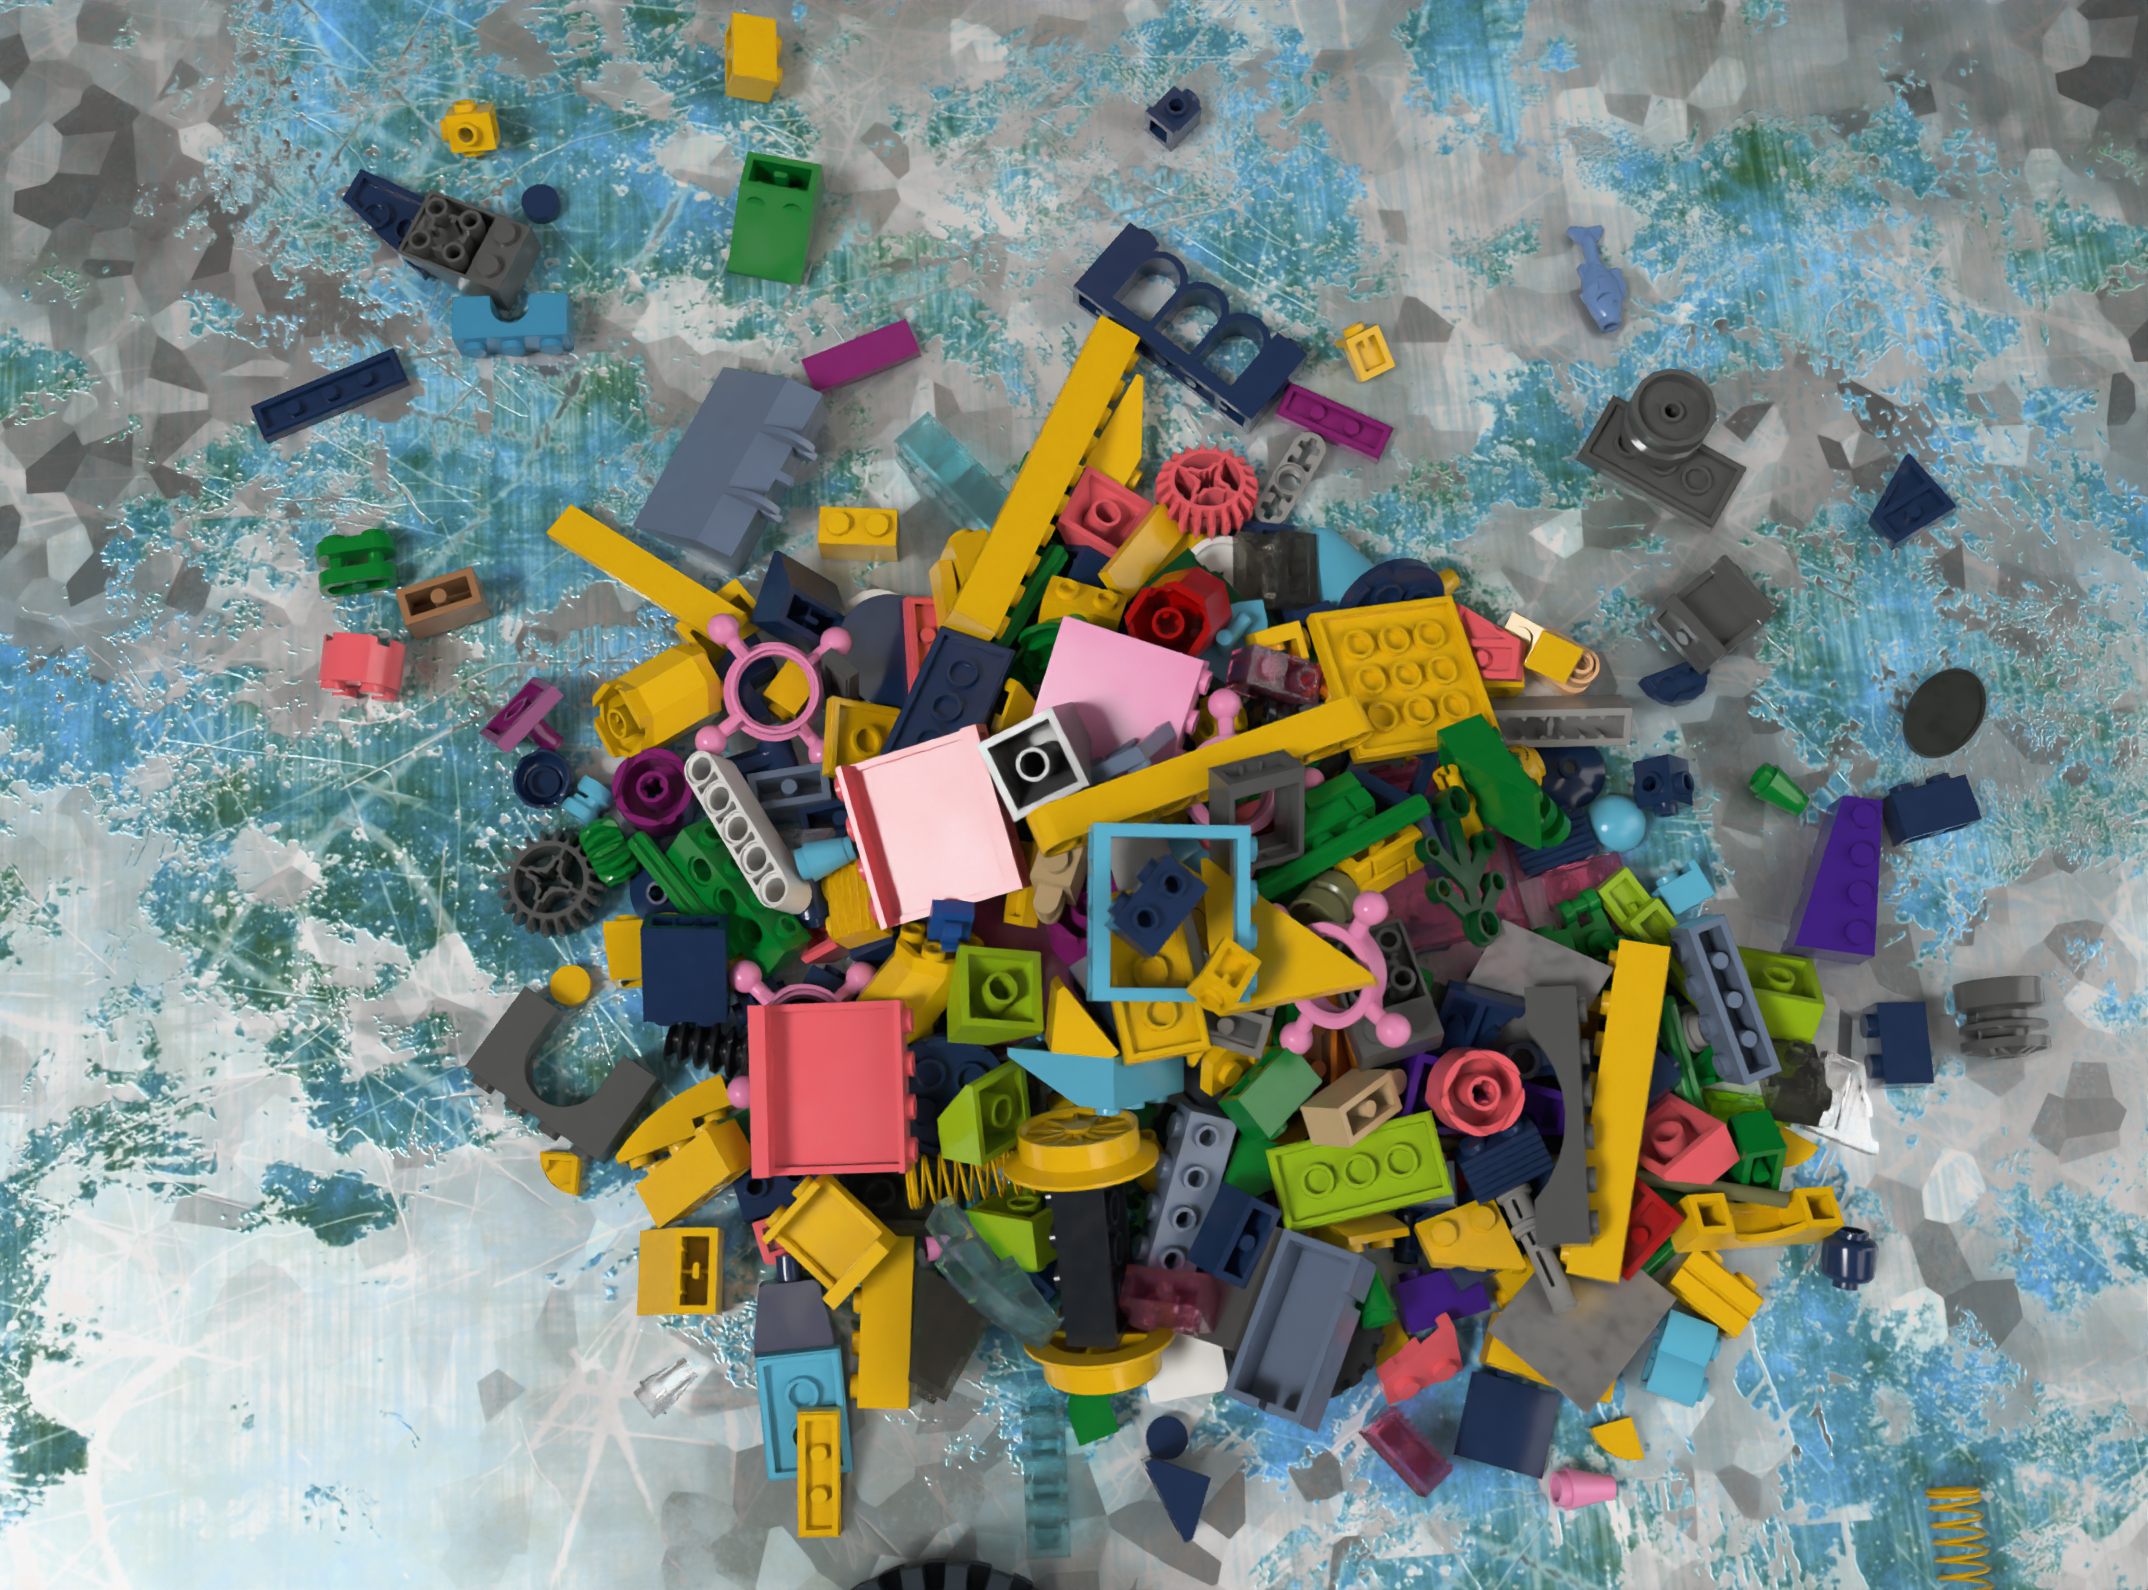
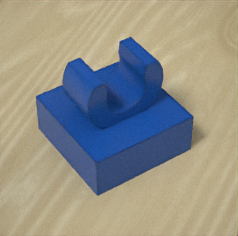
M932 899L927 923V939L941 940V951L957 952L959 947L958 941L969 942L975 916L974 902Z

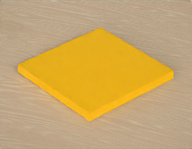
M1452 595L1311 613L1305 620L1332 701L1356 695L1375 730V734L1370 739L1348 749L1353 764L1437 752V730L1480 713L1491 727L1496 726L1500 731Z

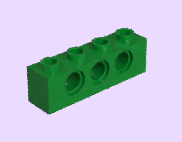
M709 817L681 830L665 854V857L711 914H729L730 938L747 960L753 961L759 966L764 980L792 965L812 939L811 935L793 914L768 908L759 901Z

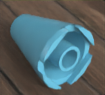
M1317 527L1311 530L1304 538L1301 551L1319 602L1329 600L1333 611L1337 610L1348 588L1366 571L1375 567V565L1333 528Z

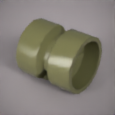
M1327 870L1320 873L1290 904L1287 910L1290 916L1304 927L1321 921L1348 923L1354 916L1353 903L1360 894V890L1347 875L1338 871ZM1332 937L1323 938L1327 943H1330L1333 939Z

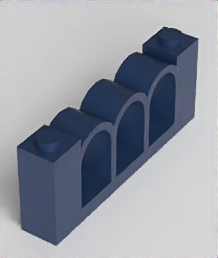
M1130 222L1073 285V303L1095 320H1098L1100 315H1103L1139 336L1140 339L1135 348L1136 351L1246 434H1249L1287 390L1290 382L1293 383L1304 370L1308 354L1304 352L1303 347L1292 338L1286 339L1278 332L1271 339L1268 327L1259 318L1251 314L1237 312L1229 315L1230 306L1227 298L1218 287L1206 282L1187 284L1188 274L1185 265L1176 256L1168 252L1159 251V243L1151 232L1144 228L1139 229ZM1151 275L1164 276L1176 285L1177 290L1149 323H1146L1121 304L1131 290L1145 277ZM1193 305L1204 306L1217 316L1218 322L1190 354H1187L1161 334L1186 307ZM1233 336L1246 337L1252 340L1258 347L1259 354L1232 386L1202 365L1226 338Z

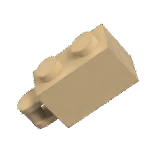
M1088 845L1051 858H1044L1040 850H1038L1030 874V880L1035 892L1033 906L1038 919L1042 923H1056L1062 915L1065 903L1076 906L1088 871Z
M1374 1068L1362 1072L1359 1069H1351L1302 1104L1300 1108L1312 1145L1351 1148L1403 1109L1399 1095L1404 1092L1407 1086L1405 1072L1402 1069L1396 1068L1391 1070Z

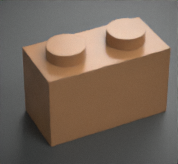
M472 566L395 590L404 624L416 640L492 617L483 583Z

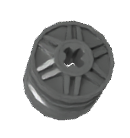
M2025 975L1992 977L1961 982L1952 986L1955 1013L1975 1016L1976 1022L1958 1028V1035L1978 1037L1979 1039L1961 1043L1962 1056H1975L1988 1060L2025 1057L2033 1052L2052 1047L2050 1036L2030 1035L2032 1031L2048 1028V1020L2027 1016V1011L2040 1008L2046 1004L2042 977Z

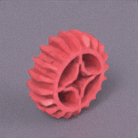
M1201 443L1198 450L1194 451L1186 446L1183 455L1173 452L1170 461L1163 462L1161 472L1156 477L1155 501L1157 505L1164 503L1169 509L1167 516L1169 520L1177 521L1181 535L1187 531H1192L1195 539L1201 533L1207 534L1212 541L1215 533L1220 532L1227 538L1231 528L1240 531L1243 521H1250L1253 510H1255L1258 503L1259 485L1257 478L1254 477L1253 466H1246L1244 456L1234 458L1232 448L1226 452H1221L1218 444L1213 449H1205Z

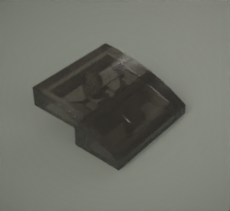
M1279 529L1274 536L1237 531L1232 537L1233 588L1245 601L1263 600L1265 610L1275 611L1301 610L1319 603L1316 534Z

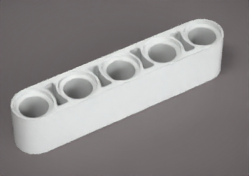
M703 750L691 754L684 767L686 780L759 901L768 908L790 914H800L805 911L812 899L810 884L807 880L804 881L794 858L737 766L731 760Z

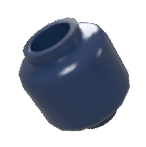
M1843 1226L1822 1240L1819 1263L1820 1271L1823 1275L1833 1280L1832 1286L1849 1291L1858 1290L1859 1284L1869 1283L1875 1278L1878 1245L1869 1238L1868 1231L1856 1227Z

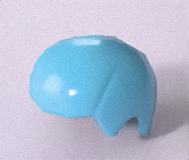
M1603 796L1590 802L1583 811L1599 849L1608 852L1610 855L1622 854L1635 849L1645 835L1646 819L1643 810L1638 808L1636 802L1625 796Z

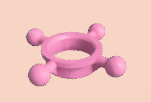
M720 613L713 616L707 626L710 639L716 644L726 645L736 657L726 674L723 690L725 706L730 716L718 726H704L697 732L695 736L697 750H703L718 756L725 750L727 738L741 729L751 737L769 742L785 741L799 735L809 747L808 757L811 764L823 762L824 738H821L811 726L821 710L824 697L823 681L817 667L821 665V655L831 647L842 657L848 654L852 646L850 634L841 627H831L822 634L820 645L808 655L792 645L780 642H766L748 648L739 636V624L732 615ZM778 656L794 662L804 672L808 680L810 694L807 707L796 720L789 724L767 726L758 723L744 711L740 703L738 684L741 675L750 664L764 657Z
M1227 688L1218 689L1210 696L1208 710L1218 721L1219 735L1202 743L1196 750L1239 735L1235 734L1234 718L1240 711L1241 701L1233 690ZM1312 767L1305 768V792L1326 782L1324 775L1318 769ZM1274 789L1261 792L1260 802L1254 814L1246 821L1235 823V825L1251 826V834L1266 827L1274 818ZM1203 803L1185 809L1197 825H1209V811ZM1256 870L1251 871V880L1253 879Z
M1368 890L1360 893L1355 898L1353 903L1355 918L1351 924L1321 921L1306 926L1307 929L1321 939L1332 937L1346 944L1356 956L1359 965L1378 979L1379 986L1361 989L1356 1003L1350 1009L1336 1007L1325 996L1294 1002L1301 1013L1296 1021L1290 1022L1282 1028L1279 1035L1282 1048L1287 1047L1291 1052L1302 1055L1313 1044L1311 1029L1314 1024L1328 1029H1341L1356 1024L1365 1016L1376 1026L1377 1038L1383 1045L1390 1048H1398L1409 1040L1411 1026L1406 1017L1399 1013H1387L1383 1009L1382 997L1387 983V969L1383 954L1368 931L1370 926L1382 922L1388 912L1387 901L1379 892ZM1272 903L1274 906H1276L1277 908H1279L1284 913L1290 916L1289 911L1284 906L1277 903Z
M741 960L731 967L729 982L738 992H750L762 1005H781L795 999H811L820 1003L849 1002L856 994H860L877 970L872 964L865 961L852 964L847 970L846 982L835 993L812 984H794L773 993L761 981L762 973L759 966L753 961ZM738 1076L728 1085V1100L736 1108H750L749 1076Z

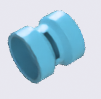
M584 774L577 783L578 790L573 796L567 797L560 807L575 820L587 827L588 823L599 818L603 808L611 806L614 802L613 793L606 787Z

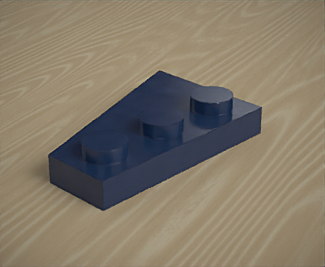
M360 169L342 200L346 207L396 253L425 197ZM402 258L427 281L431 273Z

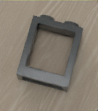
M1282 749L1208 768L1209 825H1235V799L1274 789V832L1256 837L1257 859L1255 862H1251V871L1270 865L1280 866L1289 860L1304 856L1305 766ZM1209 840L1210 859L1229 876H1233V840Z

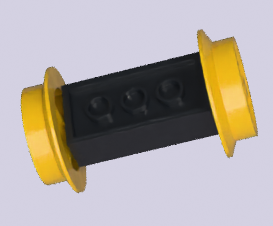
M1074 1106L1036 1115L1019 1126L1017 1130L1019 1150L1012 1153L1006 1159L1003 1167L1005 1176L1011 1182L1022 1187L1045 1191L1046 1205L1048 1208H1052L1053 1223L1050 1228V1245L1052 1249H1056L1058 1260L1054 1271V1284L1057 1290H1061L1062 1304L1059 1310L1045 1315L1029 1326L1023 1335V1348L1029 1357L1043 1365V1374L1046 1382L1060 1391L1079 1395H1104L1133 1389L1150 1381L1159 1373L1162 1367L1161 1351L1172 1342L1176 1334L1175 1321L1167 1312L1157 1307L1137 1302L1125 1189L1126 1181L1146 1173L1156 1165L1159 1160L1158 1148L1153 1142L1140 1137L1138 1118L1134 1113L1121 1108L1120 1115L1100 1116L1095 1114V1108Z

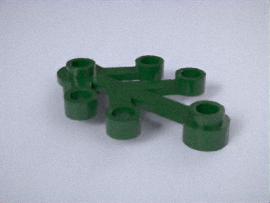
M1454 785L1440 790L1432 800L1433 813L1438 819L1445 820L1454 859L1442 848L1439 839L1433 835L1417 840L1414 845V851L1420 862L1425 864L1434 862L1462 890L1464 896L1463 900L1453 891L1450 881L1446 877L1440 876L1426 882L1424 890L1427 899L1435 905L1444 903L1463 922V933L1470 943L1475 947L1484 948L1490 946L1500 936L1501 922L1495 912V908L1500 895L1506 891L1507 884L1504 875L1499 870L1483 873L1490 854L1496 850V840L1490 831L1482 830L1470 835L1469 848L1472 852L1470 858L1460 820L1470 812V801L1467 793L1461 787ZM1478 886L1480 887V890L1483 893L1481 899L1478 891Z

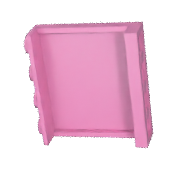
M1063 616L1032 716L1050 707L1073 702L1091 738V761L1098 757H1102L1103 761L1106 760L1105 756L1121 747V745L1134 738L1139 743L1154 731L1157 726L1169 721L1176 736L1149 758L1152 762L1150 766L1187 753V750L1182 749L1187 733L1193 735L1197 727L1200 711L1195 710L1199 695H1206L1213 672L1208 670L1209 661L1105 629L1073 617ZM1125 770L1116 774V776L1119 778L1127 775L1128 772Z

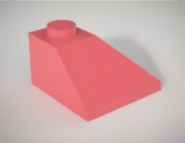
M1087 465L1056 526L1066 545H1088L1107 557L1112 558L1151 511L1154 504Z
M1668 1093L1646 1111L1638 1164L1665 1181L1710 1185L1740 1160L1725 1123L1677 1096Z

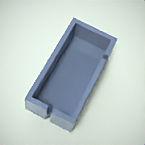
M1284 1228L1223 1394L1243 1404L1317 1433L1361 1311L1354 1308L1356 1301L1365 1302L1377 1266L1362 1255Z

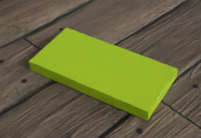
M1431 1110L1385 1121L1351 1148L1312 1145L1311 1139L1265 1150L1279 1208L1282 1211L1281 1216L1284 1228L1296 1233L1453 1196L1454 1194Z

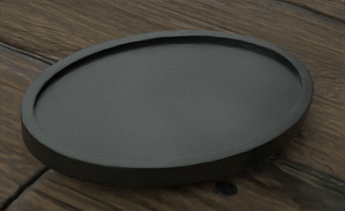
M1947 669L1930 677L1915 691L1907 704L1903 717V735L1908 747L1915 754L1931 759L1945 757L1957 751L1973 737L1982 722L1986 708V694L1979 678L1965 669Z

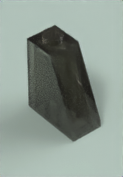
M924 1267L919 1271L917 1280L908 1381L916 1385L912 1391L914 1394L935 1404L938 1398L945 1402L947 1401L997 1309Z

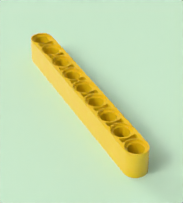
M1356 695L1346 696L1046 803L1032 810L1025 818L1044 858H1051L1088 845V826L1093 823L1145 824L1208 801V768L1282 749L1303 765H1307L1364 743L1375 734V730Z

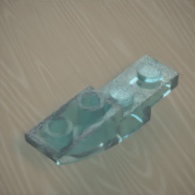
M951 1195L938 1200L925 1223L926 1228L942 1249L935 1265L951 1285L986 1318L1027 1344L1038 1349L1046 1347L1061 1325L1052 1306L1046 1303L1032 1284L1027 1272L1021 1269L1012 1255L998 1261L990 1245L984 1242L971 1224L966 1212L960 1209Z

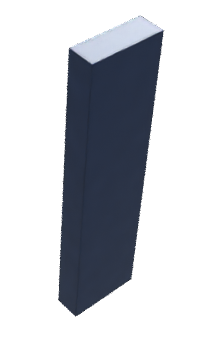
M392 348L250 407L264 440L269 444L411 384L397 352Z

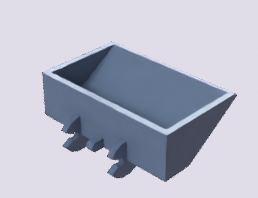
M723 367L633 526L733 575L739 576L769 522L780 523L783 519V516L779 514L781 508L778 505L786 490L791 489L795 483L794 476L803 460L815 461L818 456L813 452L816 448L813 442L827 419L823 394L787 377Z

